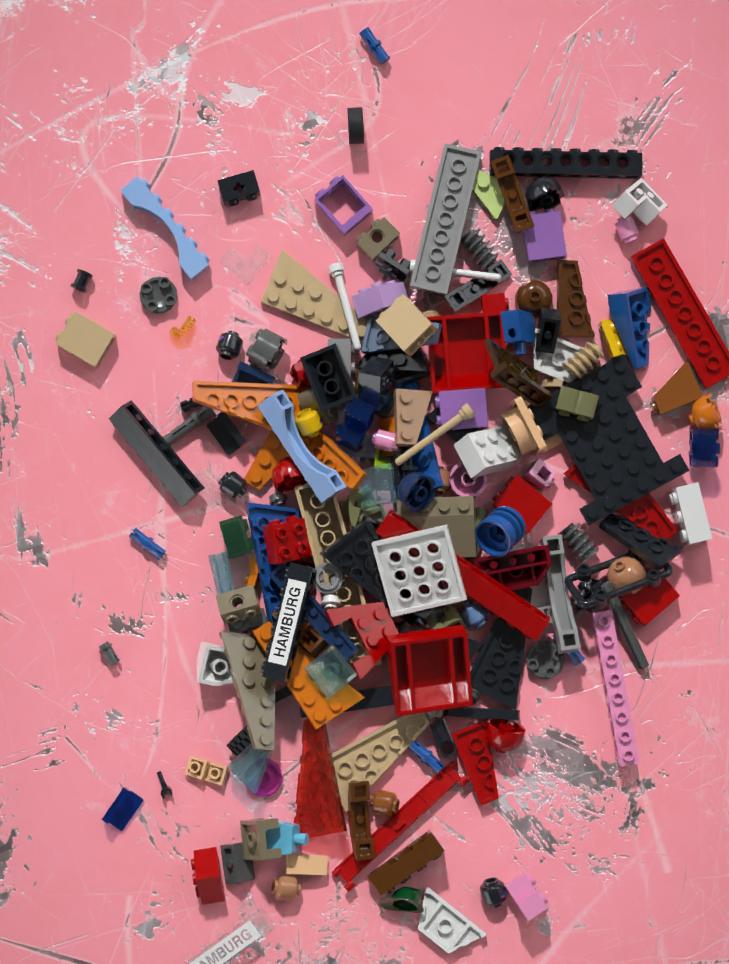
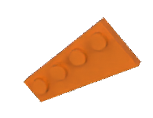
M273 430L269 432L244 478L247 484L258 490H261L272 478V471L280 463V460L284 457H291Z
M322 430L319 431L320 434L318 436L308 437L309 440L304 442L311 454L321 463L336 470L346 486L357 490L368 474Z

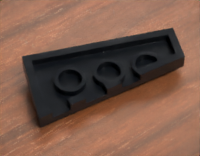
M613 513L608 515L599 524L600 529L658 571L679 555L683 549L678 544L674 546L667 543L668 540L663 537L659 539L651 535V531L634 527V523Z

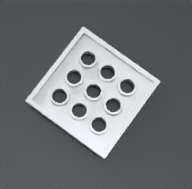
M448 524L372 542L391 617L467 600ZM434 543L438 546L439 550L432 553L428 550V545ZM411 548H417L420 552V555L418 557H412L409 554V550ZM393 552L399 553L401 560L393 561L390 554ZM441 562L444 569L436 571L433 568V563ZM421 566L424 568L425 573L417 575L414 572V568ZM401 570L405 572L406 578L399 580L395 573ZM445 580L449 587L447 589H440L438 582ZM427 585L430 592L427 594L421 593L419 586ZM408 589L411 592V596L404 598L401 596L400 591Z

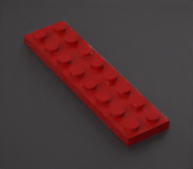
M663 238L632 255L630 258L648 287L649 292L704 388L707 389L729 377V351L665 239Z

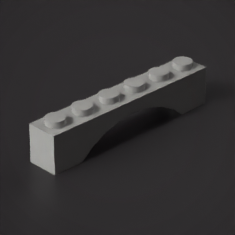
M562 535L545 536L541 538L540 546L549 544L552 565L545 577L558 654L577 652L580 649V642L570 603L569 591L564 583L566 568Z

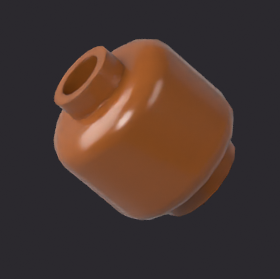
M379 790L375 795L371 796L370 806H372L375 814L391 817L398 812L400 799L397 798L394 792Z

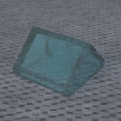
M331 645L304 668L328 699L358 675L334 645Z

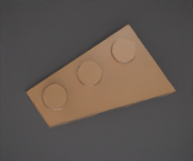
M394 390L395 446L413 447L416 445L432 391Z

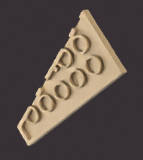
M282 249L261 303L351 338L340 297ZM351 307L359 340L363 343L368 321L365 318H357L356 311Z
M425 713L401 716L319 760L345 812L348 811L349 783L368 780L369 787L373 785L430 724Z

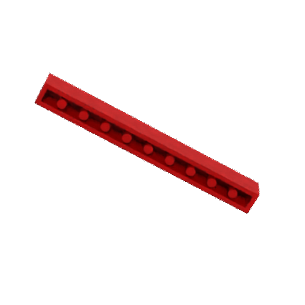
M390 509L378 526L376 533L382 540L420 531L421 529ZM434 543L428 545V550L432 553L439 550L438 546ZM411 548L409 550V554L412 557H418L420 555V552L417 548ZM456 554L466 595L472 597L477 605L488 608L495 617H501L506 620L507 625L510 627L518 628L526 638L536 641L549 624L550 617ZM441 562L433 563V568L436 571L444 569Z

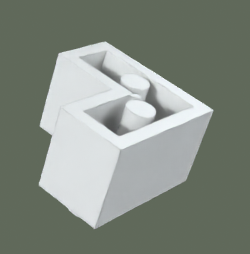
M642 178L628 188L612 204L616 212L625 219L634 213L646 226L668 206Z

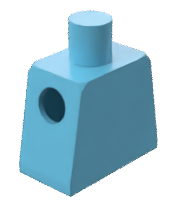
M278 820V828L265 830L267 849L281 848L282 855L298 853L300 845H308L309 835L307 833H300L299 824Z

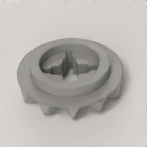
M322 563L315 568L317 572L313 585L319 592L329 594L341 587L343 574L332 563ZM323 571L328 575L335 573L331 578L332 586L327 581L320 583L324 578Z

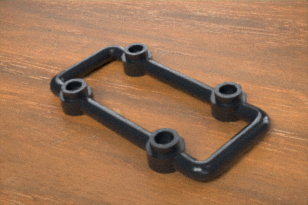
M628 549V553L591 567L587 564L579 565L575 573L565 578L564 583L580 607H605L609 604L610 599L647 585L650 587L659 586L661 580L672 575V566L668 563L663 567L664 571L662 572L655 569L649 570L646 578L610 592L599 589L594 593L593 598L584 600L573 584V581H589L592 574L609 568L616 559L621 557H631L638 561L642 560Z

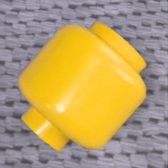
M307 408L297 413L295 423L300 435L308 436L309 438L318 436L320 434L319 431L323 427L318 412Z

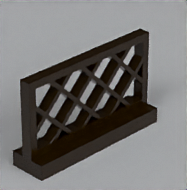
M488 338L484 341L495 368L490 373L493 380L519 397L521 396L522 399L537 409L553 398L551 393L540 385L534 368Z

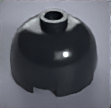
M542 176L535 178L529 184L525 194L530 211L536 212L537 209L544 208L546 210L557 207L561 204L560 199L565 197L558 181L551 177Z

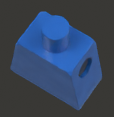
M518 309L501 312L505 343L514 345L515 355H526V345L535 342V316L530 312Z

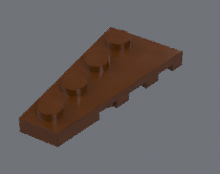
M576 260L557 261V309L561 312L558 337L594 338L595 334L594 330H592L591 317L586 304L587 299L586 295H584L578 261Z

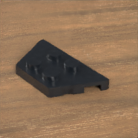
M420 348L411 357L402 349L366 353L357 365V369L361 370L369 359L375 356L394 360L396 372L428 374V368L425 365L424 356Z

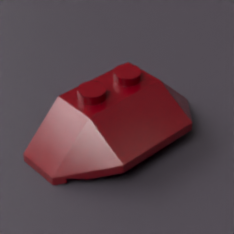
M549 544L509 551L501 557L488 555L473 559L474 566L511 591L538 586L552 565Z

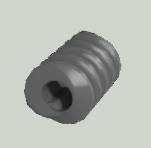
M478 228L465 234L460 241L465 240L463 243L464 247L470 246L467 250L468 253L475 252L472 259L479 258L476 264H484L481 268V271H483L496 261L499 253L492 254L494 247L487 248L490 241H482L485 234L479 236L478 233L481 229Z
M572 522L560 531L558 535L565 534L562 541L569 540L570 542L567 547L574 546L572 554L579 553L576 559H584L582 562L584 563L596 554L599 548H592L595 542H587L590 536H582L585 529L578 530L580 523L573 524Z

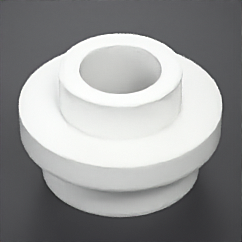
M325 595L321 601V606L325 610L340 607L338 596Z

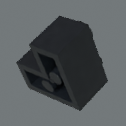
M372 356L358 372V407L380 411L387 404L389 399L387 386L396 374L394 360Z

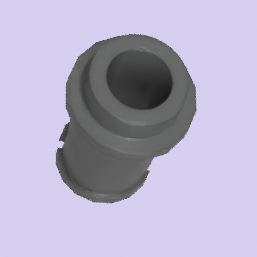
M107 641L99 646V653L102 652L109 666H112L120 661L111 646L113 644Z

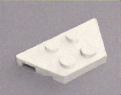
M535 328V342L532 344L534 370L555 379H562L567 384L573 382L577 377L575 376L573 379L563 368L562 363H568L567 359L569 357L574 358L573 353L578 352L580 354V346L557 337L554 354L535 351L537 329Z
M429 887L426 888L422 905L424 912L420 914L418 924L419 931L448 954L479 938L485 937L486 933Z

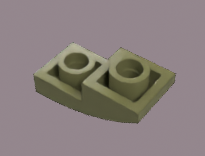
M351 488L349 516L352 528L360 524L364 517V514H361V508L355 507L356 504L359 505L362 494L359 493V488L357 490Z

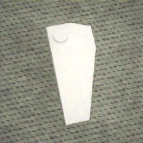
M201 641L197 656L198 683L213 686L233 683L229 670L230 664L224 653V646Z

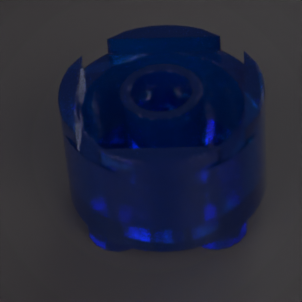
M690 430L689 465L691 467H718V456L716 454H720V443H716L719 438V430Z

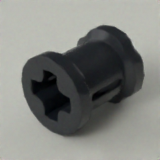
M77 269L78 274L70 287L86 293L87 284L90 278H93V275L84 270Z

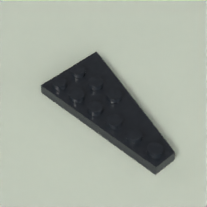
M364 520L319 554L379 602H383L389 609L372 547V542L378 541L379 538L368 520ZM400 571L395 573L399 580L404 579ZM408 589L400 591L401 596L404 598L411 596V592ZM412 613L398 615L408 625L412 626L415 624Z
M532 588L512 590V592L531 604ZM501 617L496 618L470 670L471 687L516 710L526 637L518 628L514 629L507 625L506 620Z

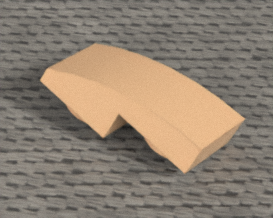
M190 755L184 774L224 786L230 767Z
M286 854L285 874L327 875L328 856Z

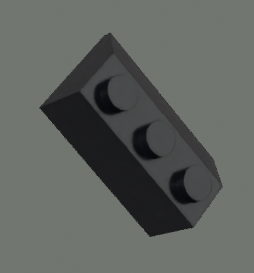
M336 343L300 357L321 412L343 406L358 399V394L339 346Z

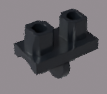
M388 248L384 253L380 252L375 265L380 267L378 271L384 274L382 277L383 281H386L389 277L392 280L397 278L404 282L410 271L411 262L406 258H402L400 263L393 260L396 256L395 251Z
M395 451V455L390 456V463L394 466V473L390 475V483L394 484V486H398L407 474L412 473V471H418V467L413 466V456L401 465L395 463V459L405 453L402 451Z
M592 578L586 581V583L579 582L577 587L584 600H589L593 598L597 590L602 589L601 585L607 581L604 578L600 580ZM577 603L575 605L578 609H585L589 613H596L600 608L597 606L582 608Z

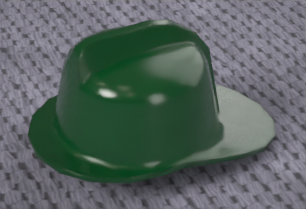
M401 887L394 892L392 897L382 898L378 901V905L387 910L411 913L424 912V908L420 905L421 890L412 887Z

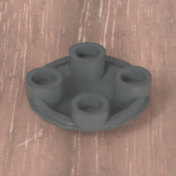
M161 276L152 277L144 282L139 293L143 307L149 312L156 314L171 310L176 304L178 297L177 289L169 278Z
M539 641L529 649L526 657L527 667L530 672L537 678L549 679L558 675L563 669L565 661L564 653L558 654L557 645L549 641Z

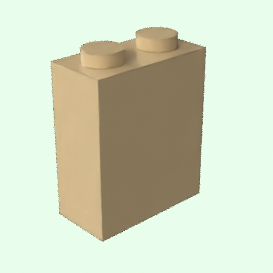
M404 294L397 297L393 304L383 311L376 320L410 357L438 330Z
M75 311L73 315L69 314L65 321L67 325L63 331L60 330L58 332L55 344L97 369L115 340L116 335Z

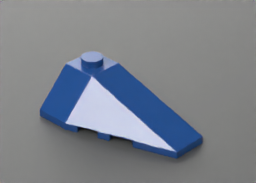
M648 287L609 294L608 305L610 314L634 369L649 365L647 330H650V323H647L648 312H651V302Z

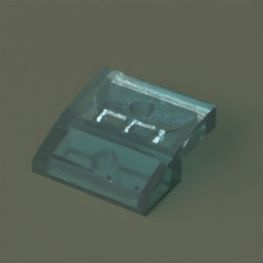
M393 464L363 469L368 475L359 486L360 493L362 494L361 509L396 503Z

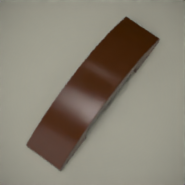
M509 155L490 161L516 233L535 227Z
M368 780L351 782L348 789L349 830L356 861L375 858L374 839L371 838L368 808L370 789Z

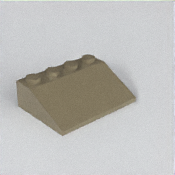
M474 496L434 497L427 508L424 510L420 508L417 510L418 512L407 509L397 499V514L421 530L448 524L455 553L462 558H477L475 538L476 501Z

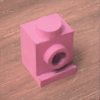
M538 458L530 464L522 478L527 479L537 488L543 490L544 488L548 489L554 483L555 479L553 477L557 472Z

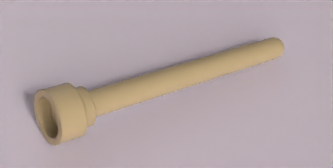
M467 403L460 407L459 414L396 458L395 463L397 465L403 464L462 420L472 419L476 415Z

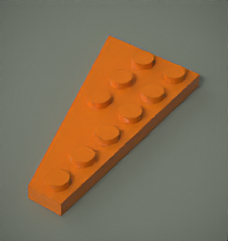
M193 381L192 398L193 402L272 430L258 405L272 394L284 390L294 406V418H296L297 413L303 410L297 395L304 391L306 387L298 389L296 385ZM300 435L302 441L307 442L309 440L308 436Z
M269 621L252 631V634L265 653L267 644L271 642L272 638L271 627L273 624ZM298 645L289 684H285L315 730H317L365 697Z

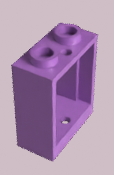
M342 175L340 178L338 176L333 178L326 190L323 188L315 194L314 203L345 237L373 213V208L345 176ZM342 185L362 207L343 225L322 203Z

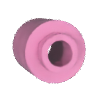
M622 216L617 219L618 222L615 223V227L621 241H624L625 245L639 239V232L633 218L627 217L625 219Z
M378 430L377 433L373 434L372 444H375L374 447L376 449L388 452L399 451L400 446H395V433Z

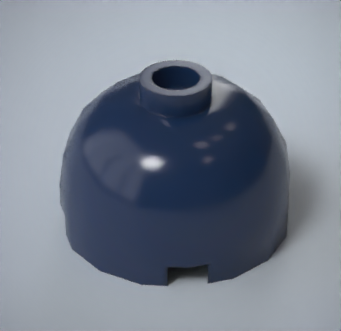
M420 472L409 473L398 485V498L402 505L413 512H418L417 510L420 508L424 510L435 496L436 492L433 489L436 483L433 478Z

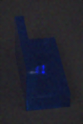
M125 786L101 820L123 831L144 799Z

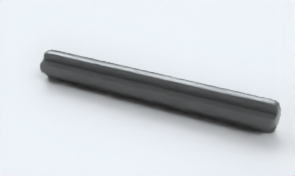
M610 581L601 585V588L606 592L615 590ZM618 597L610 599L609 606L639 669H645L649 666V662Z

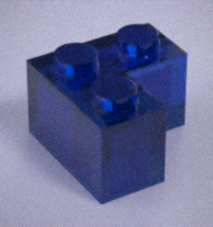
M354 397L351 403L348 402L346 404L343 417L345 421L343 425H338L335 435L336 443L357 452L374 421L375 407Z

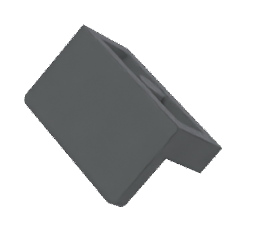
M242 842L220 845L225 884L254 880L253 860L243 859Z

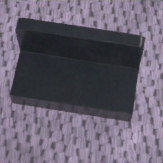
M220 412L217 414L218 417L206 426L226 454L231 455L247 442L227 414Z

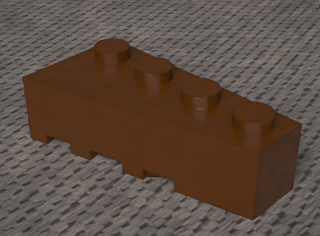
M429 829L368 874L367 877L381 896L383 894L388 896L396 890L395 886L397 884L407 882L412 878L410 875L416 871L418 873L427 867V863L431 860H437L443 855L442 853L445 850Z

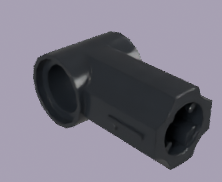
M442 719L429 724L439 753L443 757L453 756L456 752V745L446 720ZM445 743H450L453 747L452 753H443L442 746Z

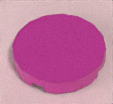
M268 758L254 760L248 765L244 774L245 785L248 790L254 795L262 797L275 793L281 786L283 779L282 770L279 765Z

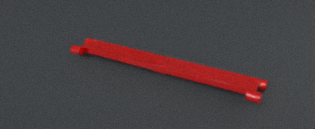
M453 761L447 764L408 800L396 814H393L371 835V838L374 839L375 858L457 782L464 787L470 781L466 775L461 778L454 770L457 765ZM352 852L331 873L336 878L340 875L347 882L344 888L350 892L356 886L352 879L375 858L356 861L354 852Z

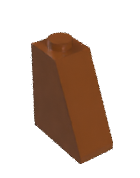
M689 362L684 363L651 398V408L654 413L657 412L658 416L703 397Z

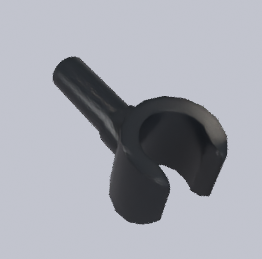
M157 772L162 787L161 796L165 799L164 790H169L172 796V788L167 786L162 772Z

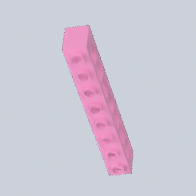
M612 610L591 613L618 766L638 764L640 762Z

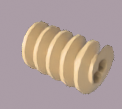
M592 339L591 343H585L586 349L584 347L579 348L580 354L575 352L573 353L574 358L569 357L567 359L568 363H562L563 368L573 379L575 376L581 379V371L587 374L586 367L593 369L592 362L599 364L597 357L605 359L603 351Z

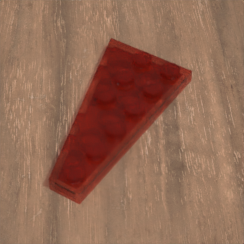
M305 719L303 722L301 742L303 748L302 756H300L301 768L298 774L297 809L294 823L299 824L300 833H307L309 838L347 831L326 724L315 730L309 719Z

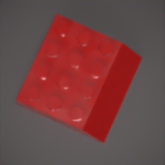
M503 311L427 317L430 322L442 325L438 344L428 345L432 394L451 390L506 388L493 380L490 375L495 368L484 342L489 338L506 349L501 312Z
M463 625L386 636L390 687L397 717L473 705L468 635Z

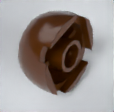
M530 280L524 282L517 289L515 305L518 310L530 312L535 318H539L541 307H551L553 295L545 283L539 280Z

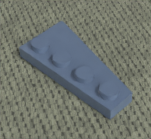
M369 315L361 349L363 354L401 349L376 322L379 316ZM431 322L438 330L422 346L438 344L442 328L440 323Z

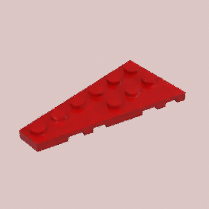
M576 465L563 473L591 493ZM650 493L617 510L618 513L638 527L651 531L650 534L659 539L663 537L668 540L678 532Z

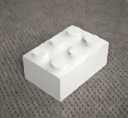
M505 425L468 433L454 444L471 479L508 470L522 459L519 449Z
M699 483L672 489L669 499L671 505H675L674 519L676 524L680 525L681 531L678 532L680 542H684V545L687 546L712 539Z

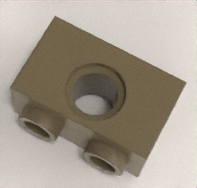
M385 217L381 220L379 218L376 219L371 225L372 229L368 233L363 232L357 238L359 241L357 247L372 262L378 258L380 252L383 253L400 236V232ZM379 234L383 239L381 242L376 243L372 240V236Z
M253 584L216 595L220 616L224 624L234 623L239 619L251 618L262 613L258 595Z

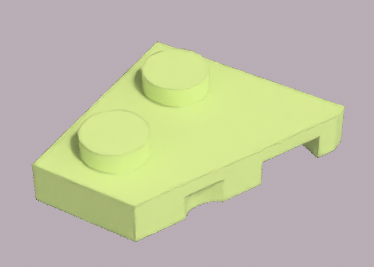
M479 170L475 177L472 191L478 196L484 207L489 210L492 217L497 220L505 204L502 192L495 177Z

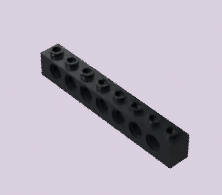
M494 147L489 152V175L495 176L490 161L509 155L514 162L512 166L516 177L640 179L642 177L643 153H638L637 150L619 152L617 149H609L607 152H600L599 149H589L588 152H581V149L577 148L569 149V151H562L561 148H551L550 151H543V148L524 150L522 147H514L512 150H505L504 147ZM530 158L533 164L526 166L522 160ZM548 158L551 161V165L544 166L541 160ZM561 159H568L570 165L567 167L563 166L560 162ZM586 159L589 162V166L583 167L579 161ZM604 159L608 162V166L601 167L598 161ZM617 161H626L627 167H619Z

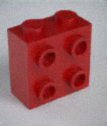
M297 515L285 517L286 521L280 522V519L268 521L269 525L262 526L269 564H281L312 556L305 518H297Z

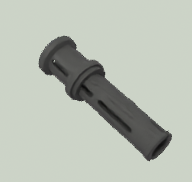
M204 406L197 412H192L189 419L163 436V438L171 446L194 428L204 426V422L217 415L212 408Z

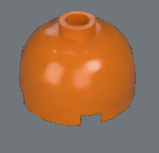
M710 393L693 403L692 414L689 415L692 425H697L698 429L705 433L723 430V425L719 426V421H722L715 400H710V397H712Z

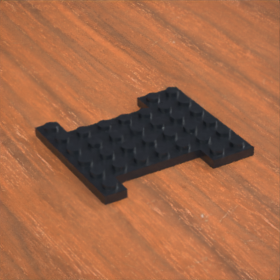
M624 354L585 374L581 379L578 378L564 386L599 396L593 420L589 419L588 422L578 420L576 415L570 414L569 417L559 415V411L555 409L561 388L552 392L553 398L539 409L531 404L527 406L534 415L533 420L536 426H539L543 433L542 438L544 441L559 434L595 500L579 509L588 526L690 471L681 454L663 463L626 396L641 389L642 385Z

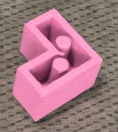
M523 872L506 883L505 887L527 920L530 921L548 909L546 906L548 900L541 890L538 892L535 890L533 885L536 883L531 875L528 874L526 876Z

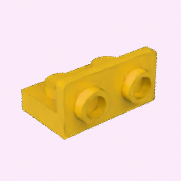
M613 319L600 321L598 325L611 360L622 354H628Z

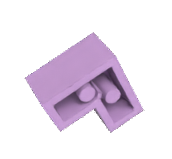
M391 280L384 284L382 282L374 283L370 289L363 288L358 290L359 294L352 296L357 318H365L387 310L393 304V301L402 294L406 297L408 296L404 282L395 283V280Z

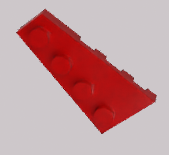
M487 719L451 733L481 806L499 798L491 746L486 737Z

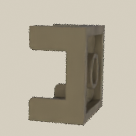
M256 818L240 821L244 860L282 858L281 848L267 849L265 830L278 828V818Z

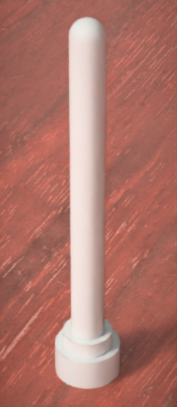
M411 260L410 275L413 274L416 260ZM453 268L452 276L491 281L501 280V275L497 273Z
M334 263L328 266L329 273L335 278L353 347L356 351L361 350V343L342 277L345 270L343 263Z

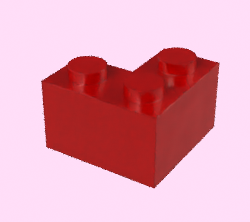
M217 847L193 850L194 859H191L192 871L195 870V873L192 874L193 884L197 885L195 886L197 898H201L202 905L224 902V885L221 877Z

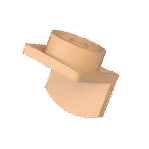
M520 396L511 403V410L501 414L502 421L510 432L520 454L524 455L533 450L535 455L538 456L563 443L559 434L546 441L543 440V433L540 427L536 426L531 409L527 408L530 403Z

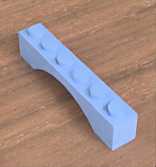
M137 176L120 189L122 195L133 208L153 214L170 229L177 242L179 265L190 280L194 281L210 268L208 264L209 258L204 252L199 253L196 249L198 247L197 243L192 237L187 238L184 234L186 232L185 228L180 222L178 224L175 223L172 219L175 216L169 208L164 209L161 203L163 201L157 193L153 195L150 192L149 188L151 186L145 178L141 180Z
M284 390L272 394L258 405L262 415L266 418L321 503L332 498L347 487L338 472L321 463L303 443L295 423L294 406Z

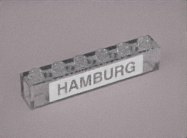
M256 907L248 913L249 917L244 921L239 919L231 925L233 929L228 932L224 930L216 936L217 940L212 944L207 942L201 946V952L197 955L192 953L184 959V964H226L275 929L276 925L263 907L260 909Z

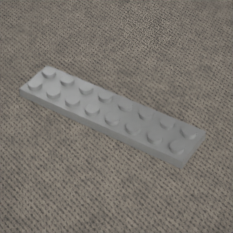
M444 144L409 288L443 296L447 295L481 157L480 151Z

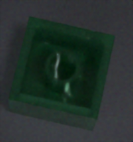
M240 515L220 521L219 525L229 559L232 561L253 555L252 550H254L255 546L252 537L249 538L247 531H250L248 520L243 519Z

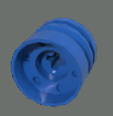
M508 506L495 508L476 527V542L485 553L494 557H501L507 554L524 537L526 532L525 521L513 508Z

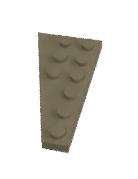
M221 631L219 636L225 647L224 653L230 664L229 670L237 697L240 698L242 714L246 718L247 731L252 748L256 751L273 752L275 744V680L262 677L263 673H261V667L263 662H266L267 655L254 635Z

